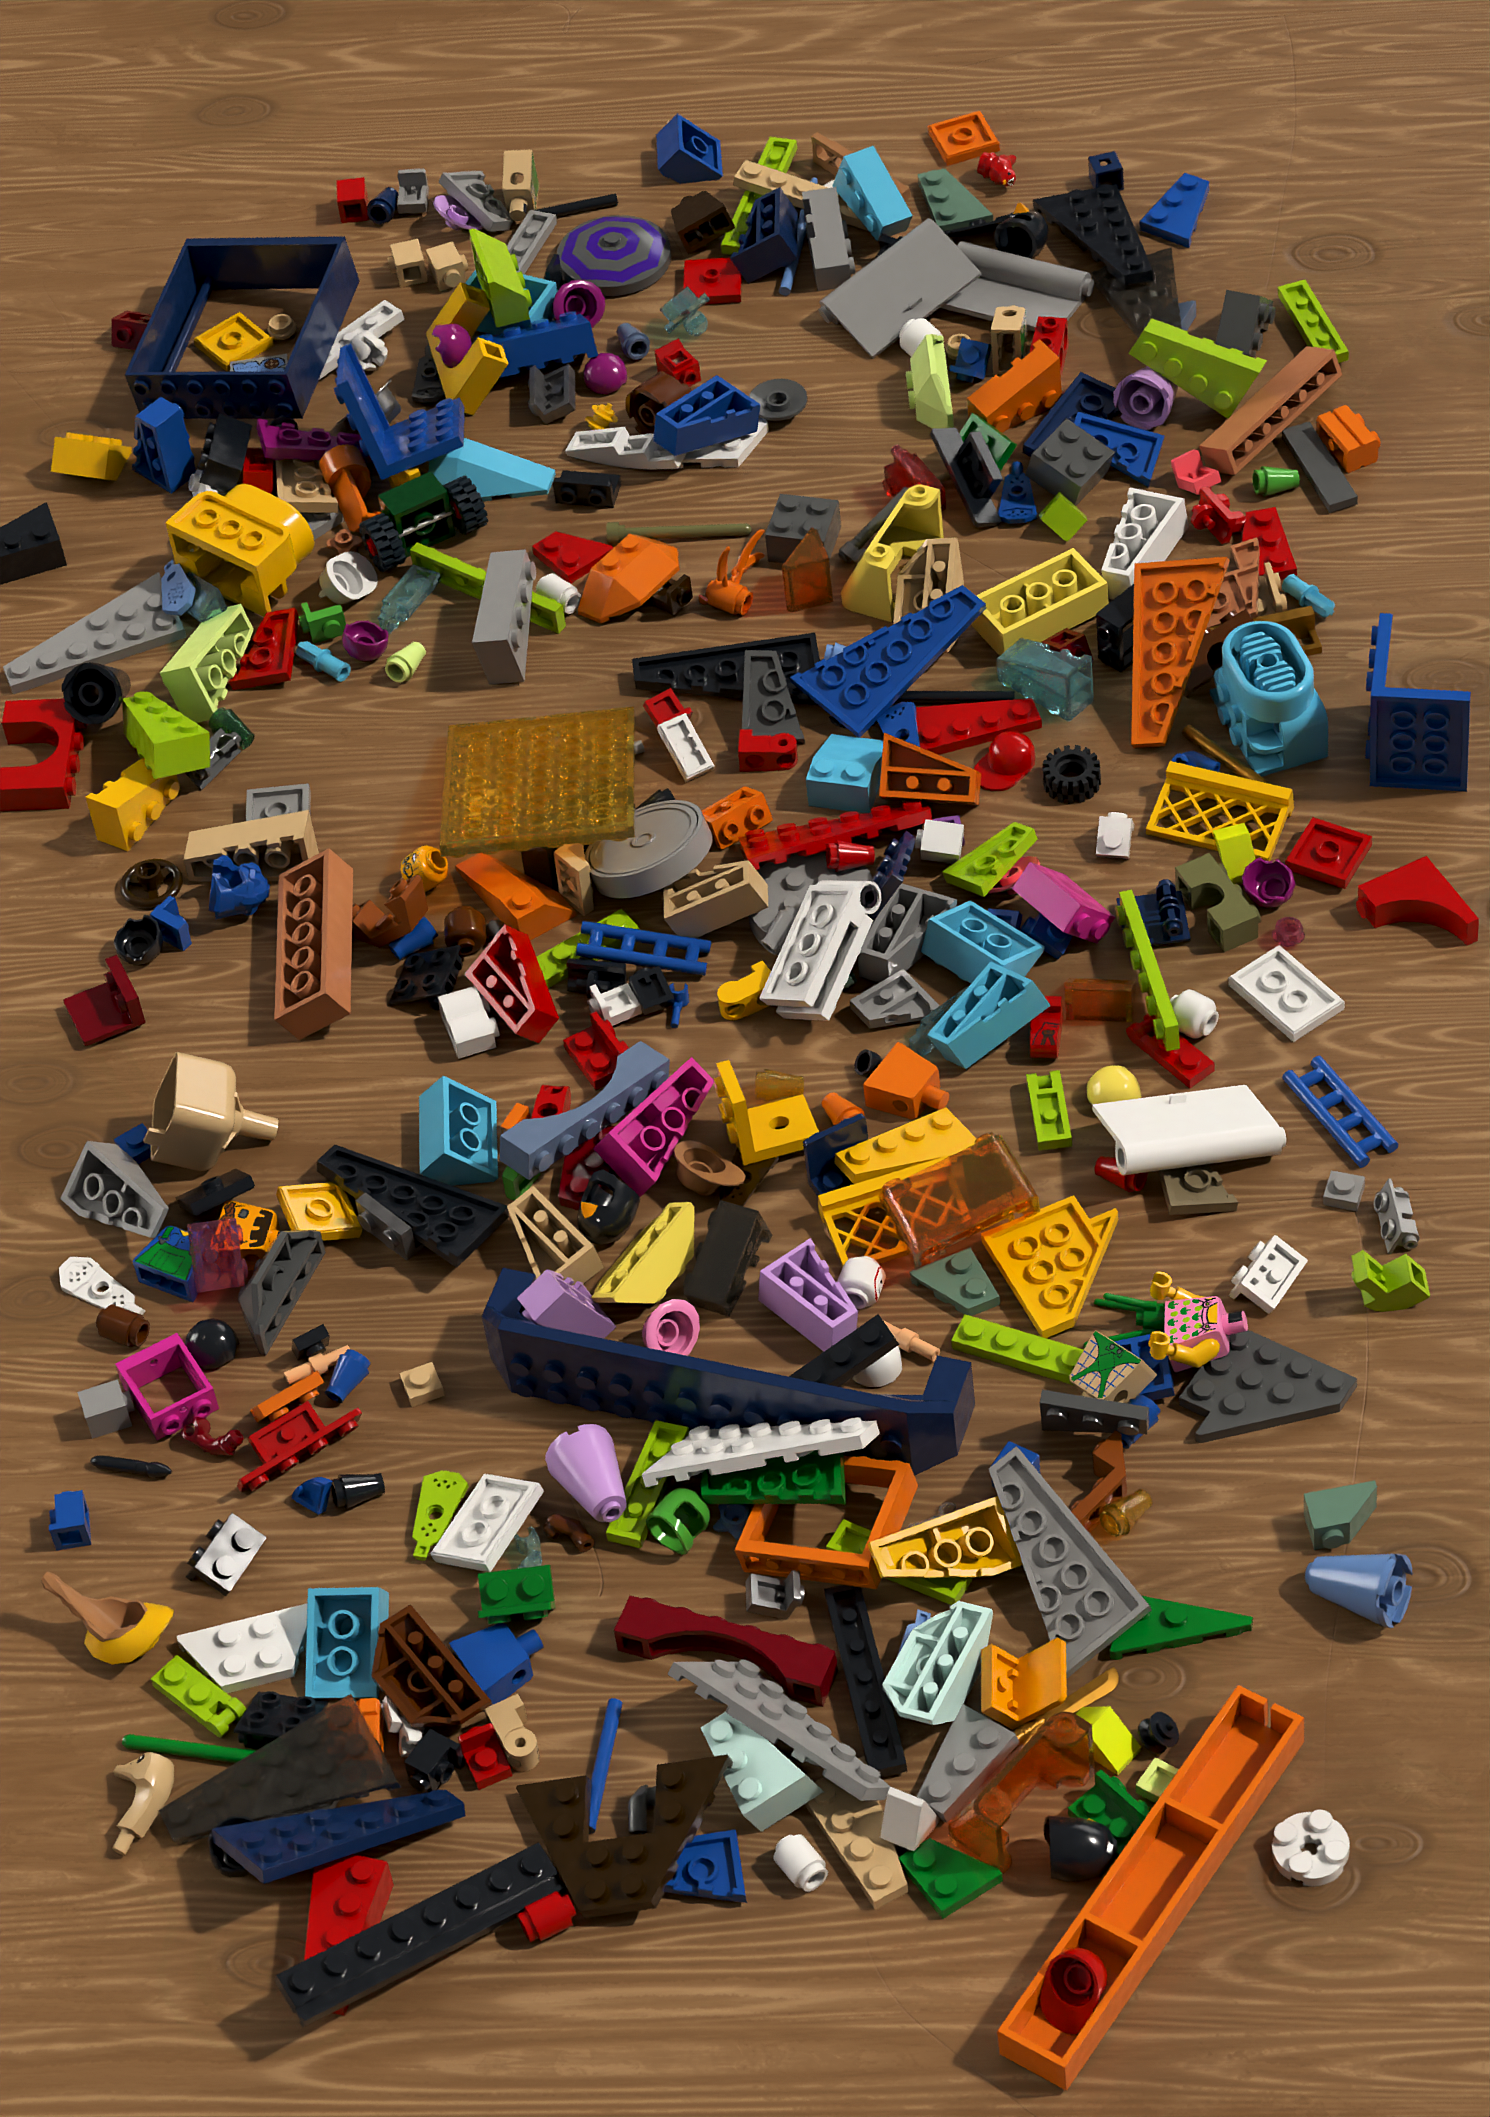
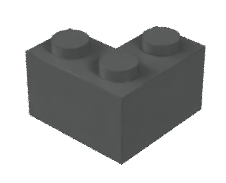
M1226 290L1215 344L1228 349L1234 348L1243 351L1244 355L1255 357L1256 351H1260L1263 342V334L1260 333V330H1268V325L1272 324L1275 318L1276 309L1273 307V301L1259 295Z

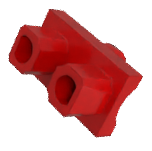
M1209 487L1200 488V501L1192 508L1191 524L1198 530L1207 528L1221 544L1229 543L1232 533L1243 530L1246 517L1241 511L1231 512L1229 510V498L1224 493L1215 495Z

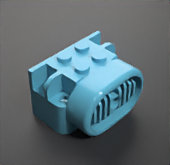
M1270 621L1248 622L1233 629L1227 635L1222 645V666L1214 674V682L1217 688L1210 689V695L1218 708L1219 719L1222 725L1227 724L1233 745L1239 746L1251 769L1261 776L1328 757L1327 713L1322 700L1314 688L1313 667L1295 635L1286 627Z

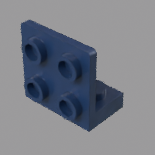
M862 1113L852 1118L844 1119L839 1124L822 1132L815 1133L803 1141L808 1184L817 1197L820 1194L853 1185L834 1161L835 1153L868 1140L867 1122Z

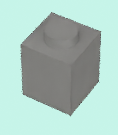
M118 1379L77 1392L92 1439L132 1426L128 1412L135 1411L129 1390L122 1392Z

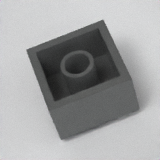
M1066 418L1032 453L1025 475L1054 496L1058 492L1062 493L1070 502L1077 506L1107 474L1115 452Z
M780 494L765 533L768 561L827 568L841 529L839 500Z

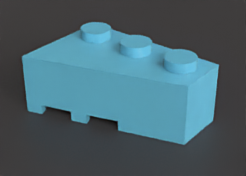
M874 146L843 156L832 186L836 187L837 193L876 241H878L882 233L893 236L906 231L913 215Z
M990 962L929 1031L927 1036L946 1060L967 1069L1051 1005L1032 980Z

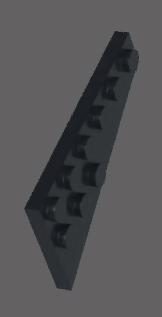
M1104 184L1093 189H1077L1066 194L1033 199V209L1036 212H1043L1050 224L1056 223L1060 226L1061 233L1083 251L1089 250L1096 262L1102 261L1106 264L1107 271L1124 285L1154 280L1153 269L1116 184Z
M814 632L632 659L635 687L640 690L662 692L671 688L674 693L743 699L745 650L776 651L792 703L818 705L790 682L791 676L798 672L800 674L815 667V663L820 661L816 634Z
M338 1145L332 1146L317 1160L318 1173L356 1199L367 1193L412 1228L414 1239L456 1268L509 1218L507 1205Z

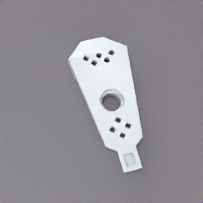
M70 1256L59 1267L60 1285L63 1292L101 1309H106L109 1305L116 1304V1306L141 1315L146 1312L134 1304L135 1295L104 1271L92 1258ZM103 1286L109 1287V1288H108L106 1291H104V1292H98V1291H97L100 1287H103Z

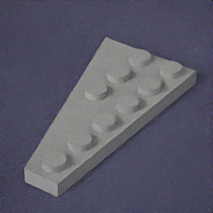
M158 572L3 666V670L14 695L65 678L74 667L80 664L92 662L105 665L186 638V633L178 615L166 614L162 610L161 576Z
M1016 1446L989 1468V1472L1007 1517L1014 1542L1021 1556V1561L1038 1609L1048 1631L1049 1639L1051 1641L1055 1638H1060L1066 1642L1067 1679L1152 1609Z
M716 1660L715 1662H673L667 1675L677 1681L688 1679L697 1685L695 1693L706 1700L712 1699L728 1705L726 1708L727 1714L773 1744H776L779 1739L794 1748L791 1754L802 1763L807 1761L813 1765L823 1767V1776L860 1801L886 1799L890 1786L880 1778L879 1771L860 1761L855 1756L856 1752L851 1747L837 1741L831 1735V1730L827 1726L814 1721L806 1714L807 1709L804 1706L791 1701L783 1694V1688L780 1685L767 1680L759 1673L760 1669L754 1663L747 1660H740L739 1662H726L723 1660Z

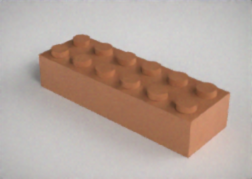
M329 848L279 875L274 1020L299 1040L351 1014L353 868Z

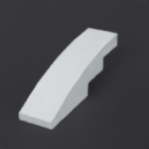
M625 427L576 432L565 450L567 456L598 464L651 470L678 469L687 454L683 453L674 456L653 441L654 433L630 436Z

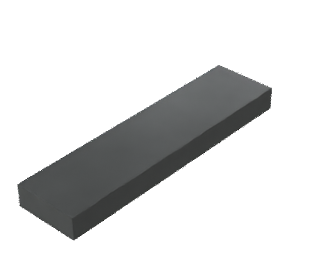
M1310 421L1282 431V439L1329 513L1358 504V496Z

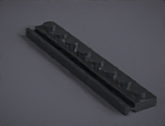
M538 1842L277 1974L275 1983L293 2013H296L299 2017L301 2026L305 2027L518 1918L517 1914L525 1911V1906L555 1891H558L560 1896L565 1894L567 1887L558 1877V1871Z

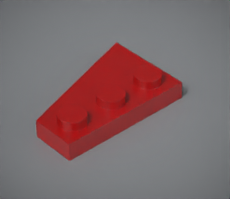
M296 608L266 612L252 638L254 644L249 654L243 655L240 660L241 668L238 674H235L234 678H231L229 681L232 690L291 681L299 621Z

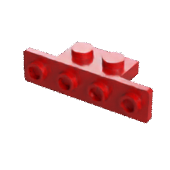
M306 1401L250 1435L248 1441L263 1465L239 1479L237 1484L239 1491L243 1492L250 1488L253 1492L261 1488L269 1481L267 1476L277 1470H280L281 1473L287 1472L299 1463L298 1457L308 1451L311 1455H314L329 1445L327 1440L338 1433L340 1437H344L354 1431L359 1426L357 1422L362 1415L359 1407L325 1427L310 1402Z

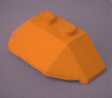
M629 533L590 569L577 609L578 614L602 624L608 621L609 617L622 615L640 607L680 570L677 548L652 538Z

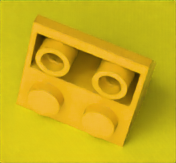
M66 432V438L55 437L51 472L116 481L131 454L132 447L122 446V440Z

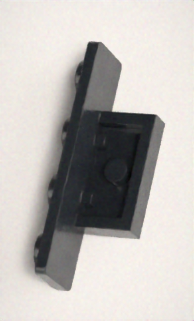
M954 427L932 429L930 436L975 527L998 526L1001 518L991 497L1002 482L1003 477L981 432H970L963 442L958 430Z

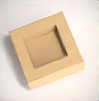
M433 1362L399 1373L411 1407L445 1396Z

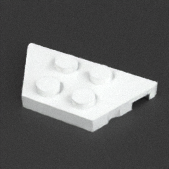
M759 417L757 432L687 452L679 468H683L684 463L697 462L701 463V468H713L716 466L724 468L739 467L768 433V422Z
M307 1604L178 1635L177 1641L180 1649L183 1652L186 1651L194 1659L196 1666L204 1675H208L212 1682L226 1693L295 1677L299 1665L298 1658L304 1650L307 1640Z

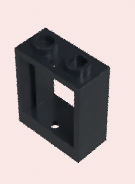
M1134 584L1096 613L1098 659L1119 672H1123L1133 664V625L1125 632L1122 629L1132 622L1134 618Z

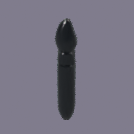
M105 1455L94 1456L90 1460L93 1466L100 1469L149 1475L153 1478L165 1477L172 1473L168 1466L160 1462L148 1463Z

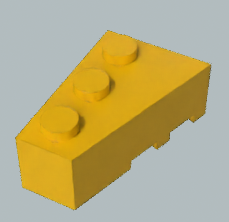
M141 758L122 771L120 779L103 784L104 790L97 795L93 793L87 795L85 798L97 840L129 851L142 838L144 832L153 821L159 818L169 802L178 795L180 785L177 774L154 779L152 769H147L145 759Z

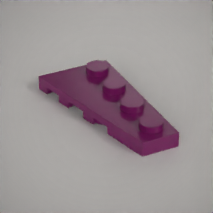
M257 420L256 429L264 458L276 461L299 459L303 462H311L313 460H321L328 450L336 446L348 444L356 446L361 451L366 465L373 463L371 457H365L361 450L359 440L362 438L360 435L339 432L336 437L331 436L324 429L312 427V431L305 432L294 429L295 424L282 423L281 428L269 426L268 420Z

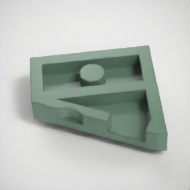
M971 1248L910 1271V1280L914 1285L918 1287L922 1284L934 1291V1297L944 1303L952 1304L962 1314L973 1316L1000 1305L999 1294Z

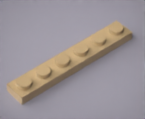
M748 160L744 161L734 176V186L760 195H765L780 187L792 205L804 209L802 192L828 188ZM837 193L841 219L846 220V224L868 231Z

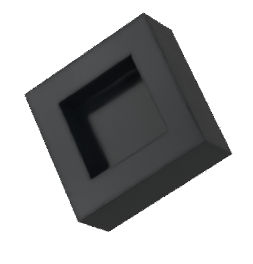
M324 1324L294 1338L291 1349L297 1360L304 1357L309 1358L318 1353H324L326 1351L325 1347L329 1345L330 1335Z

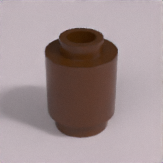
M113 1304L109 1305L106 1309H102L96 1319V1327L101 1337L128 1347L143 1345L150 1331V1323L144 1319L143 1315Z

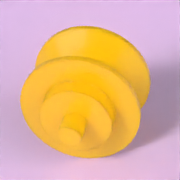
M607 403L606 406L601 404L599 406L592 405L591 408L595 414L593 417L586 416L585 420L589 424L588 426L592 430L610 428L608 426L610 422L616 423L618 418L611 409L613 405Z

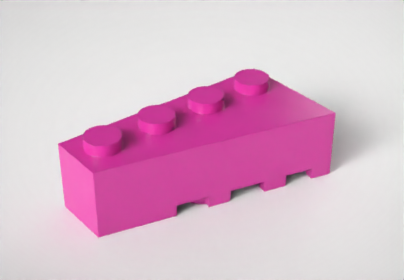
M691 1057L593 1148L639 1197L657 1181L662 1168L674 1152L676 1144L684 1135L689 1122L712 1087L713 1079Z

